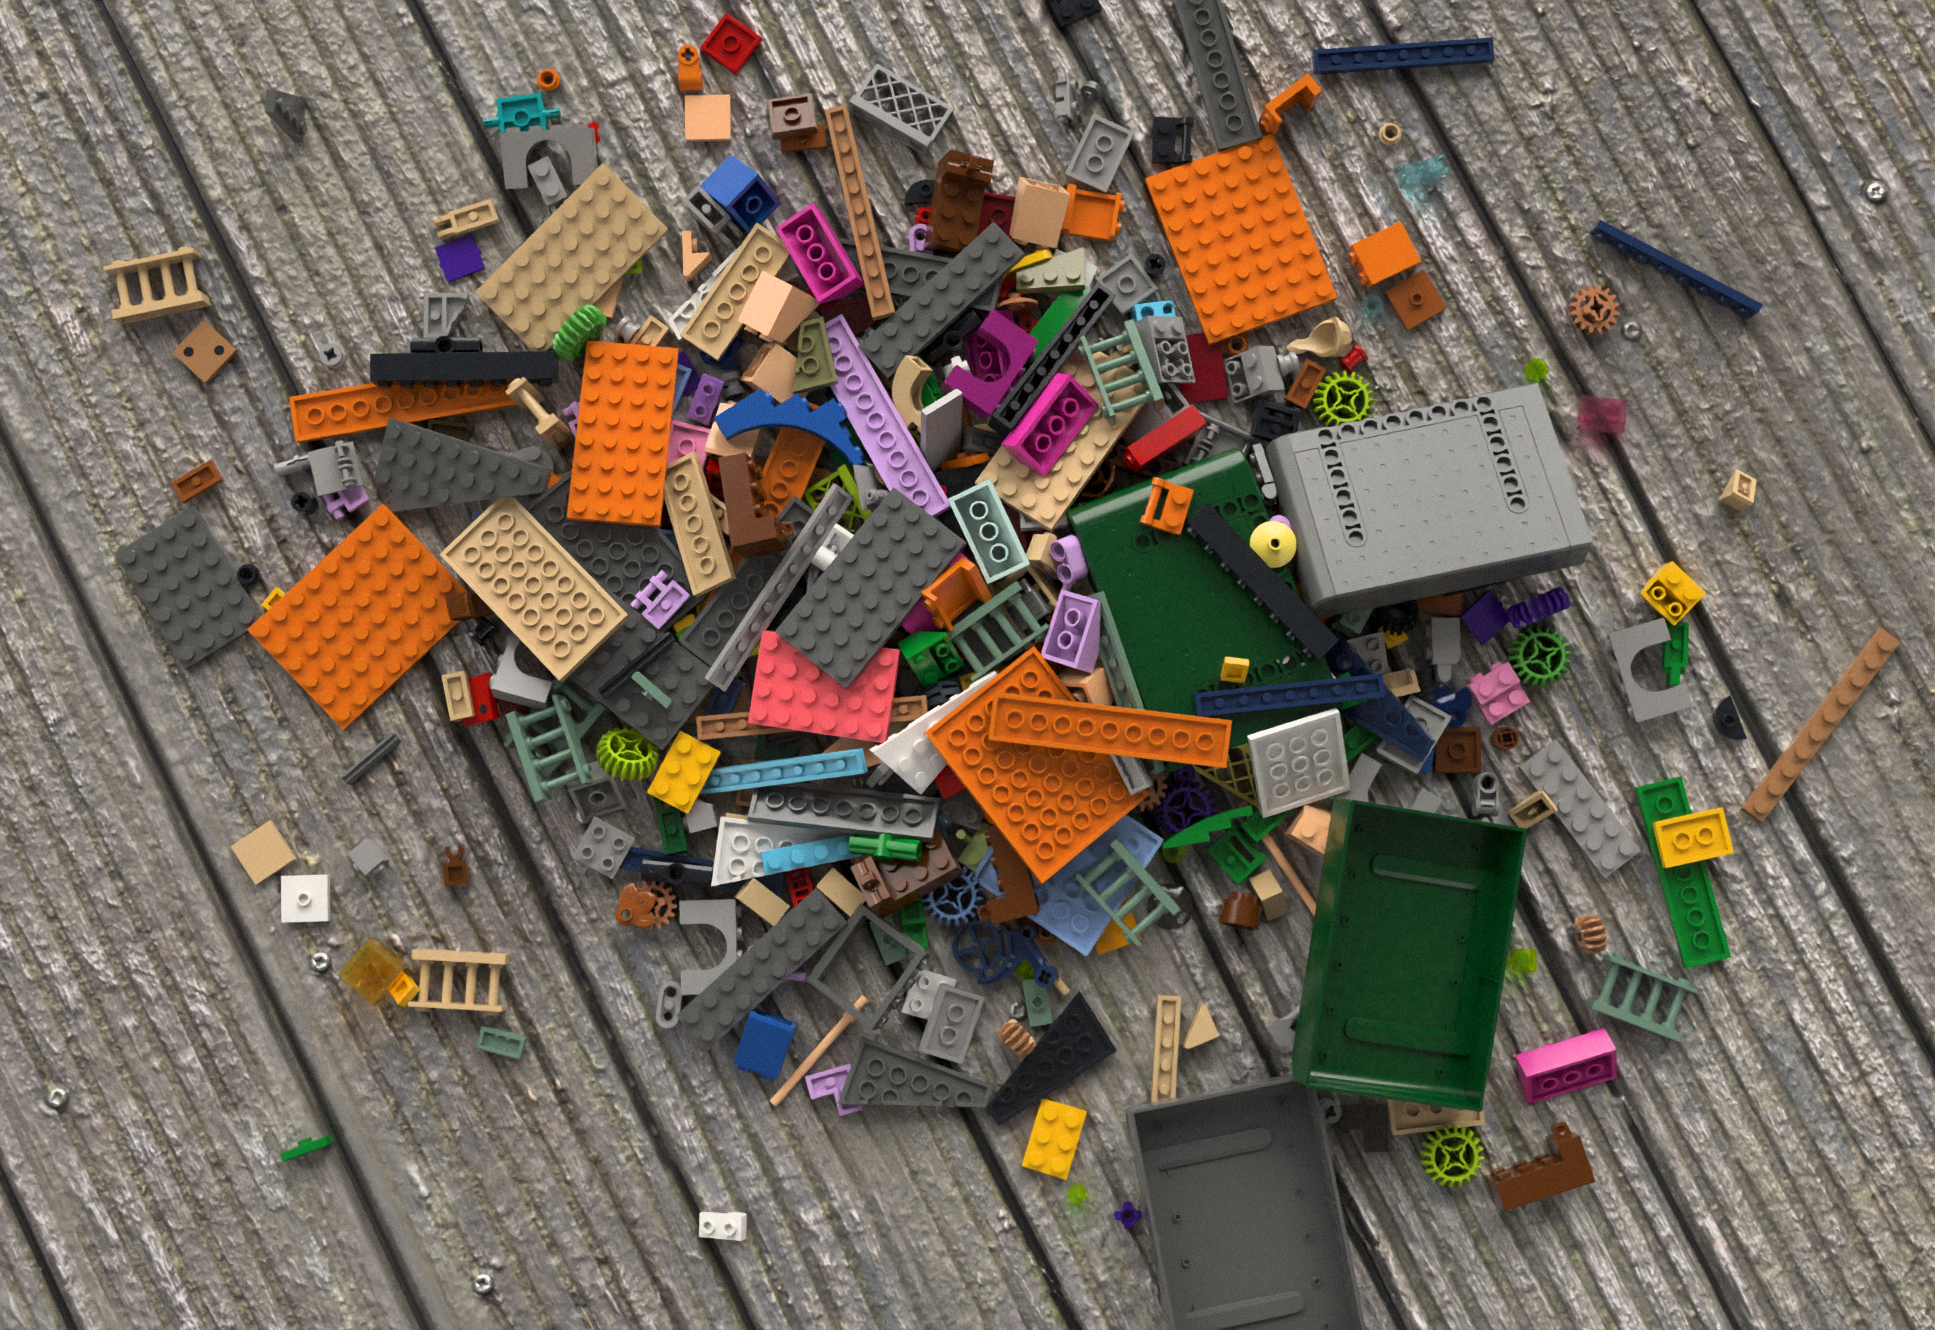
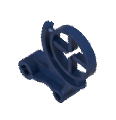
M976 920L964 924L956 932L952 944L954 957L963 968L972 972H979L978 984H991L1005 979L1016 970L1023 960H1027L1031 964L1035 974V982L1040 987H1051L1059 980L1057 968L1048 964L1047 959L1042 955L1034 942V938L1038 936V929L1033 925L1025 926L1022 929H1010L1006 922L999 923L1000 926L996 928L989 922ZM974 924L987 926L996 935L981 942L980 945L982 947L996 941L999 943L998 955L990 965L982 949L977 951L983 968L971 967L960 957L976 950L975 946L958 952V940L966 928H968L973 942H979ZM1028 929L1032 932L1031 936L1027 934ZM1003 930H1004V932H1005V934H1006V937H1007V940H1008V954H1007V955H1004V954H1003V952H1004V941H1003V937H1002V935H1001V932H1002ZM1000 960L1005 961L995 974L985 977L984 971L996 966ZM1045 970L1046 973L1050 972L1052 976L1051 978H1049V983L1048 979L1044 981L1042 977L1043 975H1045Z

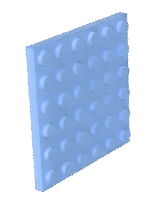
M1126 814L1087 846L1096 861L1079 871V873L1085 877L1111 853L1112 847L1110 843L1116 838L1146 868L1164 839ZM991 846L975 870L974 877L971 879L974 881L979 880L981 886L994 895L1001 896L1005 894L999 891L997 885V878L1000 875L998 869H994L991 862V856L994 854ZM1123 859L1117 860L1090 885L1100 895L1127 871L1125 868L1128 865ZM1032 874L1041 910L1039 913L1028 915L1027 917L1087 956L1112 917L1088 891L1083 893L1075 884L1077 881L1076 874L1057 885L1054 884L1051 877L1043 884H1040ZM1139 877L1136 879L1132 878L1106 901L1114 912H1117Z

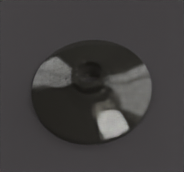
M1173 883L1160 885L1176 902L1180 910L1174 916L1171 912L1168 914L1164 913L1154 924L1167 930L1178 929L1184 926L1192 916V898L1188 891L1180 885ZM1154 894L1151 897L1149 896L1147 901L1148 915L1158 907L1157 903L1160 902Z

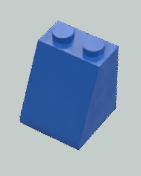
M731 155L700 185L731 217L732 221L747 234L750 233L756 223L761 225L781 204L758 173Z
M754 1008L748 1016L733 1063L737 1064V1069L750 1073L753 1070L760 1073L759 1077L765 1080L772 1081L773 1078L778 1079L798 1024Z

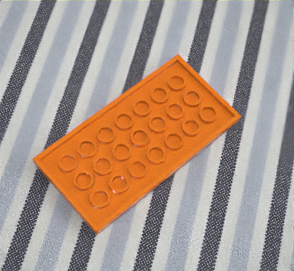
M587 341L567 510L568 520L661 527L679 348Z

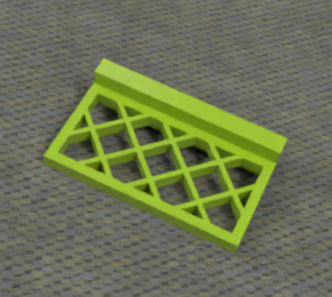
M844 464L837 468V471L807 489L804 494L815 511L820 503L815 501L812 493L819 489L826 491V495L832 486L833 480L840 477L843 482L842 489L847 490L854 497L852 499L854 502L853 511H844L845 514L852 515L849 528L841 527L850 533H856L858 530L853 529L856 517L863 518L865 522L874 511L862 510L859 502L858 486L854 478V469L850 464Z

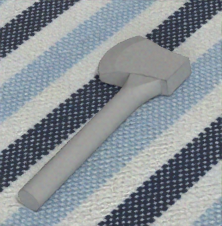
M1300 1004L1285 1017L1280 1019L1276 1017L1265 1027L1275 1040L1280 1053H1287L1293 1050L1296 1032L1291 1030L1290 1027L1298 1019Z

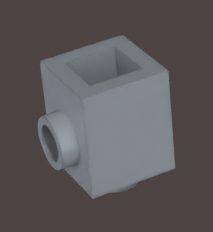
M372 839L363 840L347 854L353 860L355 870L365 876L378 875L386 868L384 864L389 861Z

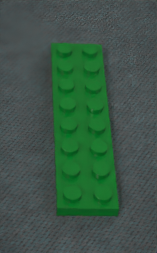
M1682 776L1635 787L1636 797L1683 968L1730 958V951L1705 860L1669 868H1663L1652 822L1692 814Z

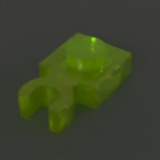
M1511 949V956H1507L1506 969L1511 966L1512 973L1537 972L1536 949Z

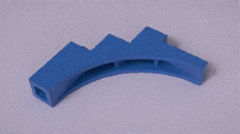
M761 388L714 417V422L727 441L742 433L760 428L781 427L797 429L812 434L830 444L845 457L852 467L853 465L863 466V453L858 446L853 447L850 442L852 436L845 426L841 428L840 426L846 422L845 415L847 411L842 403H836L834 398L810 413V404L805 397L800 398L798 393L778 406L773 407L772 405L775 404L772 396L769 392L764 393Z

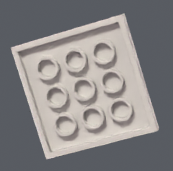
M1337 708L1247 736L1260 814L1263 818L1351 790L1340 712Z

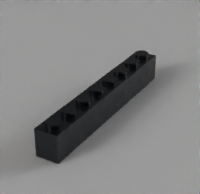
M1099 282L1094 285L992 415L988 423L989 427L1004 438L1008 436L1054 374L1061 369L1081 343L1080 337L1084 335L1086 337L1109 308L1116 296L1113 292Z
M555 351L370 354V381L380 389H391L392 385H400L401 388L413 389L415 385H423L424 388H437L438 385H446L448 388H460V384H469V387L482 388L483 384H492L493 387L501 388L522 377L530 384L538 383V386L550 387L552 383H559V356Z
M1208 502L1184 524L1187 528L1185 530L1186 533L1193 540L1198 539L1203 544V551L1210 557L1214 556L1220 562L1218 564L1220 569L1226 574L1230 573L1236 579L1234 581L1235 584L1242 591L1247 590L1252 596L1251 601L1258 608L1261 609L1263 607L1268 612V619L1274 625H1280L1285 630V637L1292 643L1296 642L1302 648L1300 652L1305 658L1317 661L1339 641L1327 626Z

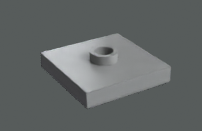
M1132 253L1095 279L1096 283H1101L1116 295L1111 304L1121 317L1131 311L1134 304H1141L1158 291L1157 286Z

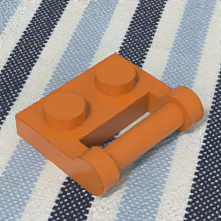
M1154 477L1151 483L1153 488L1145 514L1141 516L1140 523L1180 536L1194 490ZM1163 489L1168 491L1160 519L1155 520L1153 517Z

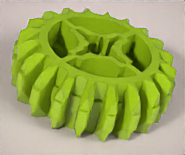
M1343 371L1340 378L1339 374L1334 372L1332 378L1326 376L1324 378L1325 383H1319L1318 387L1321 390L1314 392V395L1319 398L1313 400V404L1319 406L1314 409V412L1322 413L1318 420L1322 421L1325 418L1327 420L1324 424L1325 427H1328L1330 424L1338 426L1342 423L1357 422L1370 418L1368 414L1374 412V409L1370 406L1375 404V400L1369 399V397L1374 395V391L1367 392L1366 389L1370 386V383L1363 385L1361 382L1364 377L1361 376L1356 380L1355 372H1352L1350 377H1348L1347 371ZM1338 385H1346L1354 390L1346 392L1341 387L1339 388ZM1329 390L1332 391V397L1334 398V404L1330 408L1327 405V393ZM1358 396L1361 399L1359 414L1355 411L1357 408L1354 405V400ZM1351 397L1346 405L1336 407L1342 399ZM1336 412H1343L1346 416H1350V419L1339 418L1334 414Z
M626 727L622 730L615 728L614 731L608 730L607 734L602 735L596 749V761L599 762V767L605 769V774L611 773L612 778L619 777L621 781L628 779L632 782L634 779L641 781L642 778H648L656 770L659 762V748L640 732L635 731L634 728L632 730H628Z
M1445 1124L1443 1125L1444 1130L1442 1132L1438 1128L1434 1129L1435 1136L1428 1133L1426 1137L1430 1139V1142H1422V1145L1427 1150H1421L1420 1155L1427 1157L1421 1160V1164L1428 1165L1424 1172L1431 1174V1180H1438V1184L1444 1186L1447 1182L1448 1187L1453 1188L1455 1182L1458 1187H1462L1463 1179L1466 1183L1470 1184V1175L1475 1178L1478 1177L1474 1170L1476 1168L1479 1170L1483 1169V1166L1478 1164V1161H1483L1485 1157L1478 1154L1484 1148L1476 1146L1480 1139L1473 1137V1131L1468 1130L1466 1132L1465 1126L1457 1130L1456 1124H1452V1129H1449ZM1450 1137L1460 1138L1458 1142L1455 1141L1449 1146L1442 1143L1443 1140ZM1466 1145L1469 1149V1160L1467 1163L1463 1159ZM1436 1148L1441 1151V1159L1438 1166L1435 1163ZM1444 1149L1452 1151L1460 1162L1455 1159L1452 1160ZM1452 1166H1459L1462 1168V1170L1457 1173H1444L1446 1169L1449 1170Z

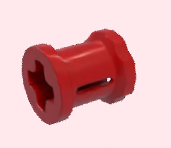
M1355 344L1348 354L1344 357L1340 356L1337 360L1342 369L1351 374L1354 372L1353 369L1362 361L1366 362L1368 357L1365 351Z

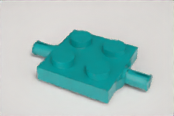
M541 93L496 99L498 109L496 118L483 119V125L485 129L498 127L501 133H506V128L520 127V132L529 131V127L542 126L543 130H547L548 120L561 118L560 108L546 110Z

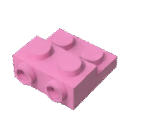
M1501 660L1488 667L1490 669L1488 673L1482 675L1480 672L1469 679L1471 683L1465 686L1489 726L1530 702L1520 686V680L1510 663L1505 662L1502 664Z

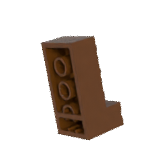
M950 149L938 162L924 243L925 250L956 257L977 237L985 187L991 183L994 160Z
M746 452L718 458L732 548L745 559L790 549L788 540L796 537L795 525L793 522H781L775 515H769L768 510L765 509L764 501H767L765 489L761 487V479H763L761 466H758L755 460L751 459Z
M995 825L987 827L988 832L985 833L988 847L992 846L994 852L991 856L993 868L998 869L1000 875L997 878V885L999 891L1004 892L1005 895L990 898L987 904L977 908L980 921H992L993 924L1039 913L1041 908L1031 871Z
M938 827L935 828L933 843L922 842V854L918 862L901 859L876 861L870 856L850 867L869 908L882 919L964 874L945 834Z
M1561 1121L1552 1124V1134L1545 1136L1551 1155L1542 1153L1536 1155L1535 1160L1526 1162V1160L1517 1161L1512 1164L1513 1167L1496 1168L1490 1171L1491 1174L1485 1176L1494 1204L1507 1211L1595 1182L1581 1137L1571 1132L1566 1122Z

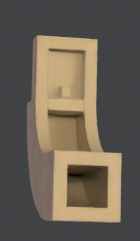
M906 355L894 376L892 386L893 404L906 427L917 428L921 433V410L924 409L921 401V391L933 370L918 356Z

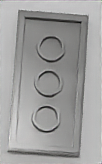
M958 388L921 410V453L932 472L941 468L940 463L956 458V454L961 453L963 393Z

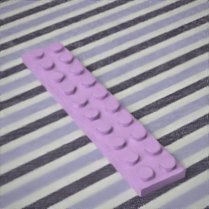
M841 314L828 321L825 325L839 384L831 385L830 387L837 400L846 409V416L889 492L893 487L932 517H936L951 509L952 507L866 355L858 347L859 343L843 315Z

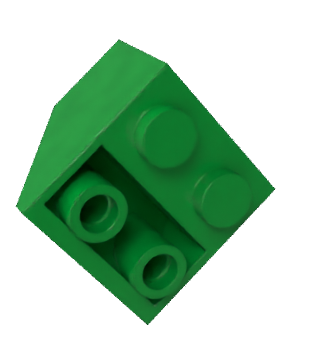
M916 631L897 643L924 688L964 666L946 632Z

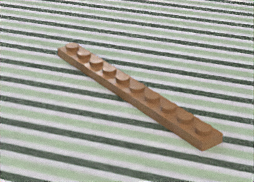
M845 104L827 109L825 114L872 318L875 321L895 315V309L848 107Z
M1882 628L1875 632L1741 807L1743 811L1759 823L1765 820L1900 642Z
M927 695L894 698L890 723L915 721L928 712ZM749 712L696 717L698 740L796 732L797 730L748 723Z

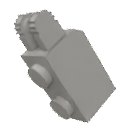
M547 156L528 165V168L547 207L554 213L569 196L552 161Z
M699 185L682 200L685 208L717 240L720 239L728 248L733 246L732 241L724 235L728 229L738 238L743 236L742 232L733 224L731 217Z
M1431 618L1427 620V624H1424V637H1427L1428 647L1424 649L1425 660H1428V666H1433L1434 680L1442 684L1449 681L1452 676L1451 665L1456 664L1461 659L1460 619Z

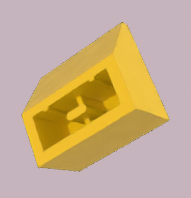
M1673 561L1663 564L1647 581L1640 593L1672 626H1675L1706 594Z

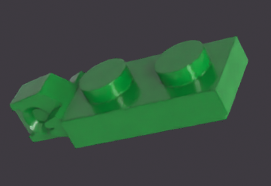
M1665 621L1671 640L1662 642L1661 668L1662 673H1666V686L1680 685V674H1685L1688 664L1689 623L1678 622L1675 626H1672L1668 621Z

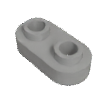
M676 981L664 983L659 990L656 1021L663 1028H672L680 1020L676 1015L681 1011L683 995H681V985ZM670 988H673L676 991V995L674 997H671L668 994V990ZM666 1012L672 1013L673 1017L671 1020L665 1018Z

